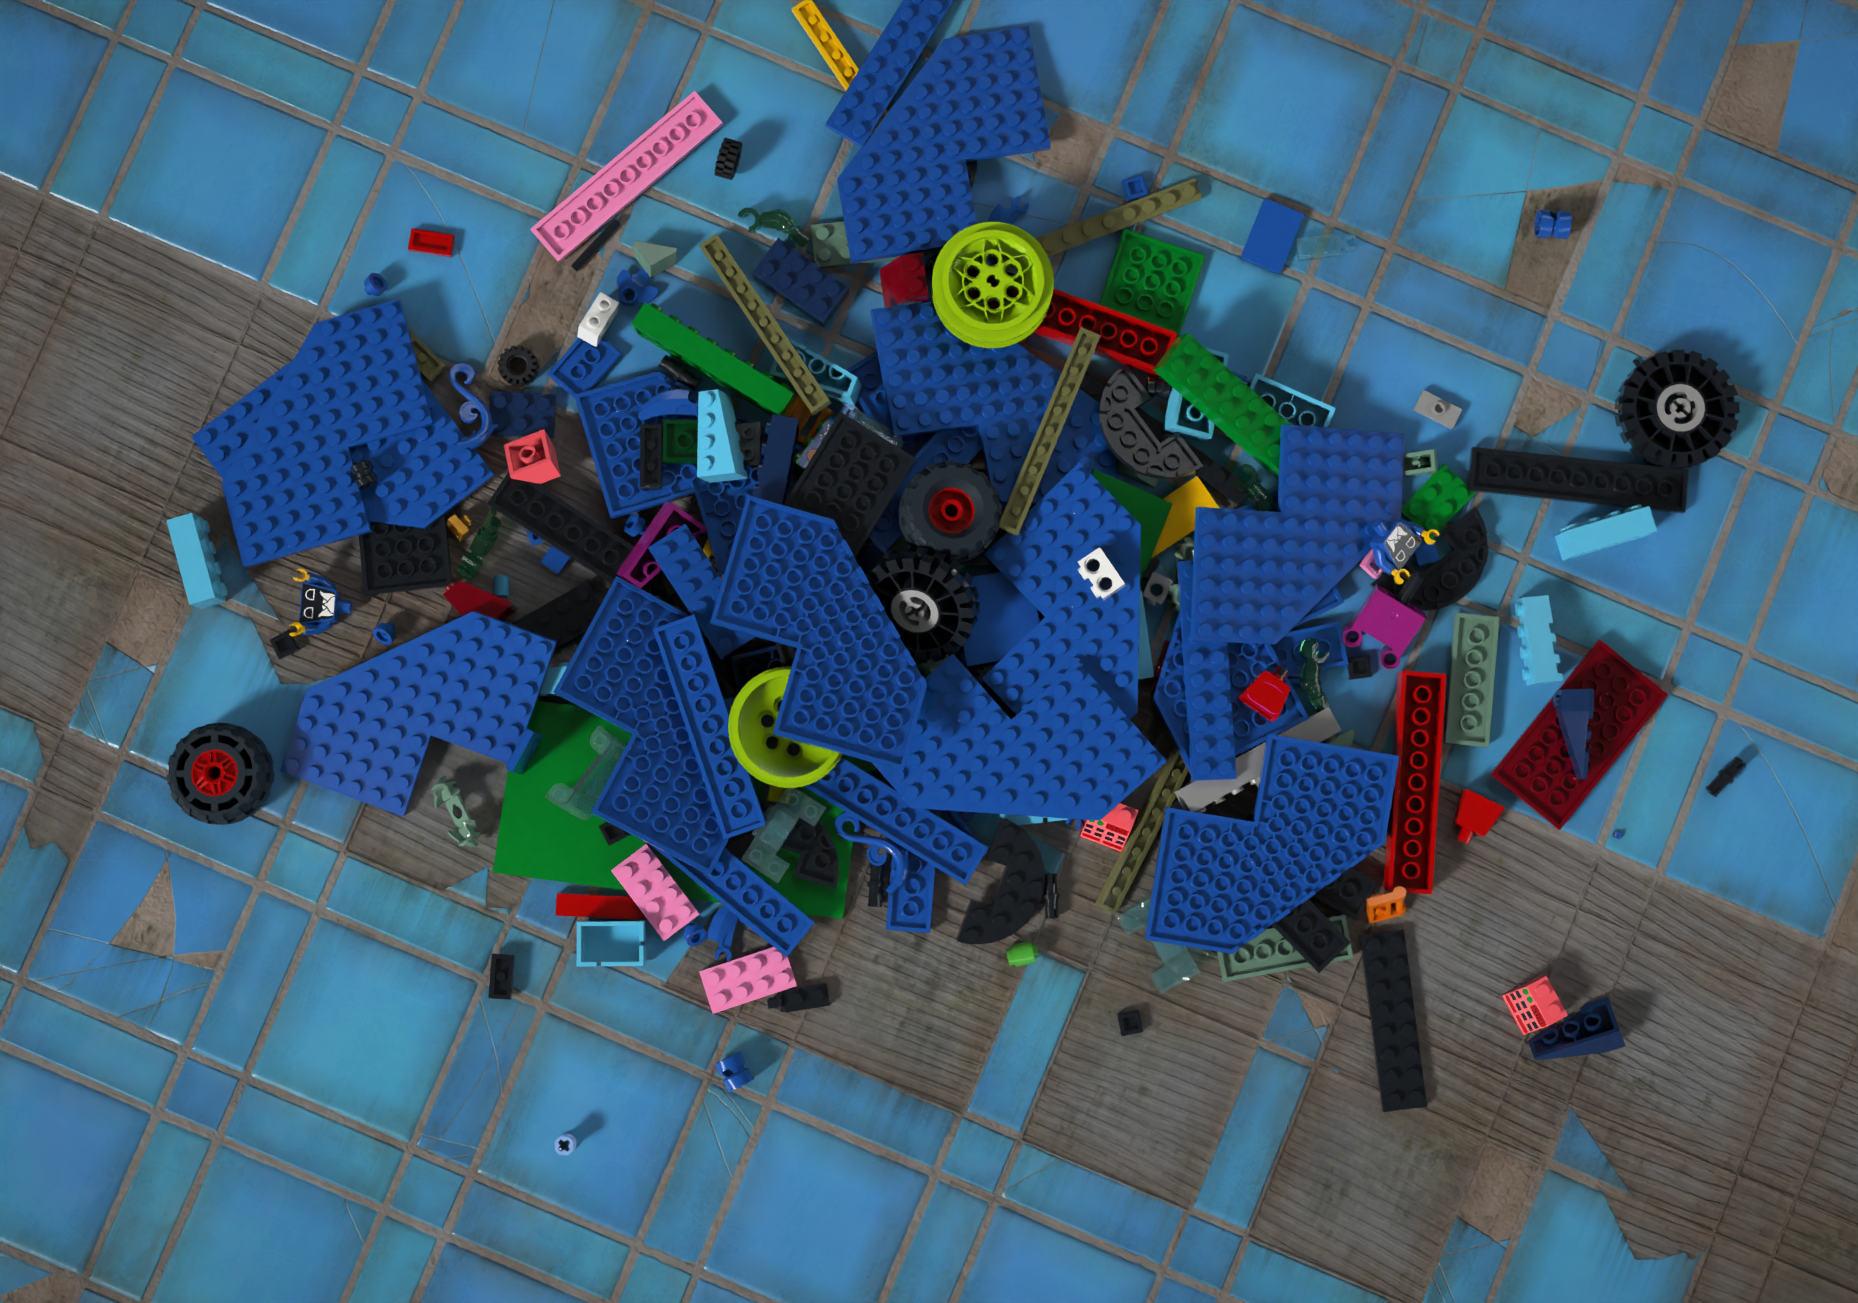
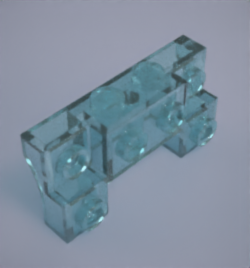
M787 788L775 806L771 804L764 814L767 817V825L753 831L752 835L755 837L741 860L779 883L791 864L778 857V851L800 818L815 827L827 808L798 789Z
M1151 897L1116 916L1127 936L1141 928L1144 931L1146 930ZM1150 941L1164 964L1163 967L1149 974L1160 994L1200 973L1187 950L1189 947Z

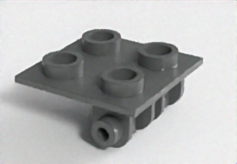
M761 422L735 425L736 431L740 436L739 446L744 455V467L750 466L751 469H758V465L761 463L762 450Z

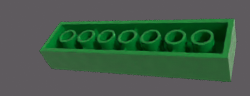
M643 304L631 323L637 335L768 415H786L795 400V395L792 392L793 389L783 382L781 385L776 383L774 377L765 371L762 373L758 372L755 369L756 366L747 360H744V362L740 361L737 358V354L727 348L725 351L718 347V343L710 337L704 339L699 335L700 332L692 326L686 328L681 324L682 321L674 315L670 314L668 317L662 312L663 309L656 304Z
M1189 333L1178 336L1153 370L1279 481L1281 425L1291 424Z

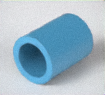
M494 576L495 596H509L510 576Z

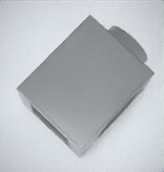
M1153 572L1142 593V596L1146 597L1144 601L1154 606L1157 603L1162 604L1173 580ZM1156 583L1163 587V592L1158 596L1150 592L1151 586Z

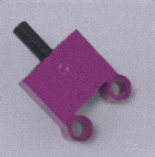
M1413 572L1397 596L1376 584L1351 623L1344 626V643L1350 647L1358 646L1363 640L1362 631L1386 645L1380 651L1382 666L1386 669L1396 668L1400 663L1401 655L1426 620L1425 612L1408 603L1424 578L1420 574ZM1356 631L1358 636L1351 639L1347 637V633ZM1392 653L1396 657L1392 661H1387L1384 659V656Z

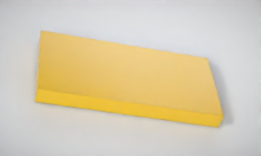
M1198 476L1163 498V500L1172 503V507L1151 559L1195 530L1196 507L1219 508Z

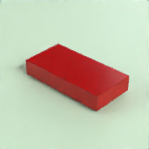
M411 228L408 250L452 257L455 235Z

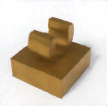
M454 514L448 519L446 526L461 543L468 537V528L472 525L471 522L473 520L468 514L464 515L461 519Z

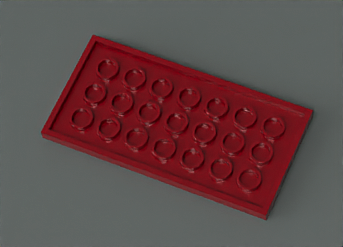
M1600 639L1596 641L1558 688V690L1594 689L1593 719L1588 720L1591 739H1589L1585 747L1589 749L1587 779H1576L1556 715V708L1553 707V696L1489 774L1557 830L1564 826L1668 696L1666 692Z

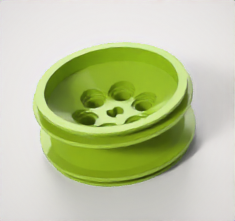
M792 666L773 668L751 679L736 696L728 721L730 744L740 764L756 779L780 788L803 787L818 781L836 766L843 755L773 734L779 713L778 703L783 699ZM766 715H770L774 719V724L768 728L761 724V719ZM769 737H776L779 745L775 749H769L766 746V740ZM795 743L800 747L798 755L791 756L788 754L787 747L790 744Z

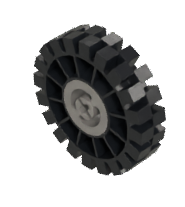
M1672 350L1669 353L1664 351L1648 358L1627 375L1628 378L1622 382L1618 390L1620 396L1615 401V409L1619 413L1615 416L1616 426L1621 427L1623 430L1619 435L1624 444L1627 442L1631 444L1632 447L1629 450L1636 457L1643 456L1645 458L1643 462L1651 466L1661 465L1660 467L1689 469L1715 457L1721 452L1722 448L1727 446L1732 439L1730 434L1736 431L1739 420L1735 419V415L1740 413L1739 402H1734V396L1738 395L1735 385H1728L1726 380L1730 376L1724 369L1721 371L1716 369L1717 362L1711 358L1704 360L1701 358V353L1694 351L1684 353V350ZM1682 373L1681 378L1679 380L1673 379V377ZM1677 395L1681 397L1672 401L1665 408V402L1669 396ZM1677 406L1680 407L1679 413L1675 411L1677 409ZM1691 411V416L1687 423H1675V421L1682 419Z
M907 545L901 546L898 552L893 548L885 552L882 558L879 556L868 570L866 577L911 656L916 654V661L920 663H927L930 656H932L934 662L944 660L947 654L950 656L957 653L960 647L965 645L972 633L980 612V603L976 602L979 597L976 586L970 587L973 579L968 571L959 574L962 565L954 558L947 564L944 562L946 553L935 552L931 556L929 555L928 547L918 546L916 551L913 552L912 546Z

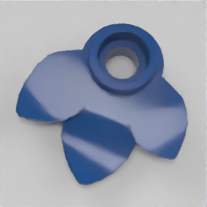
M623 269L617 277V285L620 289L618 298L625 307H634L638 303H649L659 292L657 288L649 286L650 276L644 269L637 271L632 276L627 270ZM629 293L633 294V299L627 300L626 295Z

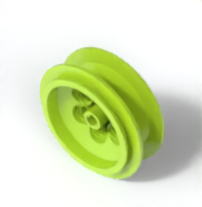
M1002 222L975 224L955 234L940 251L932 275V299L936 312L944 326L960 340L982 348H1003L1016 344L1030 336L1045 318L1054 288L1052 266L1048 255L1040 243L1023 229ZM994 257L998 263L990 266L986 263V259ZM1013 267L1018 273L1014 276H1009L1005 270ZM974 268L978 270L979 275L977 277H970L967 271ZM989 282H994L996 287H991ZM1009 289H1015L1018 292V296L1011 298L1006 292ZM976 290L980 293V297L972 299L968 296V293ZM995 300L1000 306L997 309H991L988 307V302Z

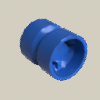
M1538 210L1535 219V236L1537 238H1550L1553 235L1555 239H1568L1571 231V212L1557 210L1553 214L1552 210Z
M740 1051L715 1064L719 1074L725 1077L723 1082L728 1092L754 1080L749 1068L744 1067L746 1062Z

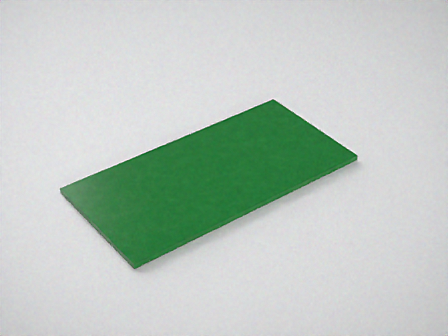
M537 701L528 729L543 735L523 774L507 771L493 873L625 890L611 870L642 846L648 844L688 899L721 903L652 845L628 833L629 836L608 846L599 828L600 825L607 821L595 816L591 811L632 734L579 706ZM769 737L766 740V746L769 749L777 748L778 739L776 737ZM754 778L752 782L760 804L768 803L767 797L770 785ZM804 786L792 788L789 805L801 808L814 816L825 827L834 842L839 861L836 889L793 876L800 854L758 841L752 862L740 860L805 914L843 919L853 841L846 840L838 835L835 830V821L837 816L845 811ZM851 821L845 822L843 830L848 834L854 835V823Z

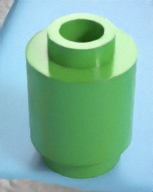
M1031 941L1011 945V948L1006 949L1010 966L1015 965L1018 967L1035 963L1036 958L1040 957L1037 944L1032 945Z

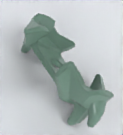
M1184 537L1186 543L1176 545V548L1179 550H1175L1176 561L1172 578L1173 582L1169 586L1168 591L1172 598L1166 600V603L1169 605H1175L1171 612H1178L1180 610L1177 562L1193 561L1194 541L1189 537Z
M446 776L441 777L431 791L434 792L435 808H439L444 803L457 827L456 831L449 830L448 834L459 843V846H478L479 843L474 839H477L481 832H475L478 826L475 820L471 819L459 795L460 789L453 787L456 785L455 781L445 783ZM455 805L462 811L461 818L455 813Z

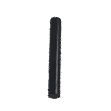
M614 219L577 258L571 267L577 272L621 224Z

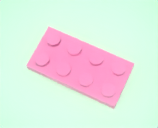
M648 844L642 846L611 870L663 941H666L700 915Z
M775 947L699 971L713 1014L797 986L789 958Z

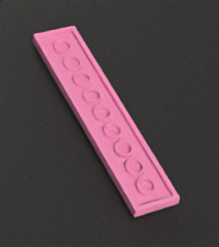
M695 91L692 92L530 230L560 263L723 126V122Z

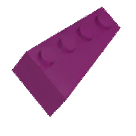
M665 502L616 574L634 586L642 588L662 570L648 547L684 524L687 525L694 538L708 528L675 504Z

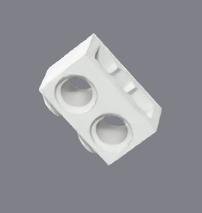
M600 292L580 323L577 337L597 347L617 315L619 302Z
M1100 547L1078 561L1081 567L1077 570L1084 580L1089 578L1093 586L1090 589L1096 598L1101 596L1103 600H1106L1126 586ZM1093 560L1100 563L1099 569L1095 572L1088 570V564ZM1106 578L1111 579L1112 587L1108 590L1101 589V581Z

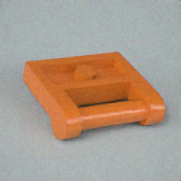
M798 394L785 417L799 419L798 442L805 445L810 436L814 438L817 434L816 429L822 420L826 421L834 412L827 407L819 411L820 415L807 436L804 437L800 433L811 418L812 413Z
M1397 886L1391 893H1377L1368 898L1367 918L1369 924L1404 915L1406 913V905L1404 903L1406 889Z

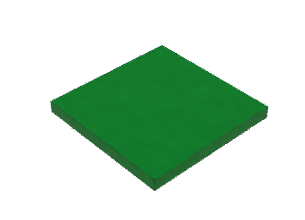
M1123 229L1099 305L1176 332V337L1180 336L1206 255Z
M1093 469L1091 474L1141 524V584L1142 575L1150 562L1172 503Z

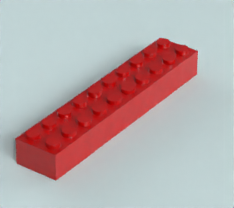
M973 268L969 269L967 274L970 277H977L979 272ZM1006 271V273H1007L1009 276H1014V275H1015V274H1012V273ZM989 282L991 287H996L994 282ZM1054 288L1048 312L1042 323L1033 332L1073 346L1080 327L1101 335L1093 353L1094 355L1122 365L1126 364L1130 368L1158 378L1161 377L1153 369L1174 343L1177 335L1176 332ZM1009 289L1006 292L1011 298L1018 296V292L1015 289ZM972 290L968 293V296L972 299H977L980 297V293ZM995 300L988 302V307L991 309H997L1000 306Z
M1402 670L1397 675L1392 755L1399 756L1387 828L1383 891H1393L1395 887L1401 886L1406 889V893L1432 894L1446 674Z

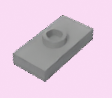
M1423 390L1413 411L1452 430L1462 409Z

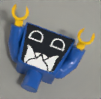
M1378 518L1371 525L1376 534L1370 540L1375 564L1388 575H1393L1396 584H1403L1404 580L1400 575L1404 579H1408L1410 573L1406 569L1401 568L1422 542L1421 536L1424 537L1427 544L1431 545L1436 541L1432 540L1429 534L1438 537L1439 532L1435 529L1427 532L1424 530V527L1401 519L1384 522L1382 518Z
M295 569L302 573V577L300 579L293 577V579L302 582L299 622L289 625L295 626L297 633H290L291 636L294 637L301 633L303 635L321 634L332 628L333 623L339 622L340 613L351 614L352 601L341 600V592L336 590L334 583L324 576L311 572L307 573L305 569Z

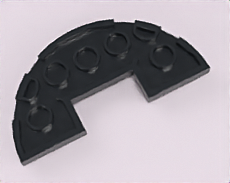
M1126 364L1120 367L1105 386L1098 411L1100 430L1111 452L1130 469L1152 478L1175 479L1201 470L1203 464L1178 432L1161 443L1158 441L1136 412V409L1150 401L1151 396Z
M1476 507L1439 533L1452 551L1420 574L1424 579L1408 603L1421 611L1437 610L1457 602L1467 595L1479 581L1484 566L1487 563L1489 546L1487 544V530ZM1409 561L1401 568L1406 569L1410 576L1413 572H1416ZM1385 573L1370 585L1374 588L1378 584L1397 596L1408 579H1404L1400 575L1404 582L1398 585L1394 582L1393 575Z
M761 803L767 825L731 837L725 846L736 857L749 862L753 860L758 841L798 853L800 856L793 876L836 889L839 861L834 842L825 827L814 816L801 808L785 803Z
M1000 817L986 855L987 860L1005 865L993 902L990 905L970 899L956 937L957 942L988 944L1007 938L1021 929L1030 920L1041 901L1045 886V869L1041 854L1031 837L1020 826L1006 818Z

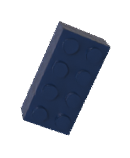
M777 238L753 271V276L757 281L823 328L849 294V288L780 238Z
M772 414L771 421L767 420L765 429L767 442L763 441L761 454L763 463L758 465L757 476L759 484L754 486L753 497L781 505L786 501L793 467L792 462L795 457L800 430L799 419Z

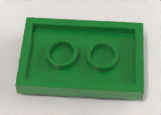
M1442 464L1438 471L1402 506L1401 515L1409 522L1424 527V530L1427 532L1431 529L1439 532L1473 497L1475 492L1468 490V486L1445 464ZM1429 534V537H1430L1431 539H1433V538L1435 537V536Z

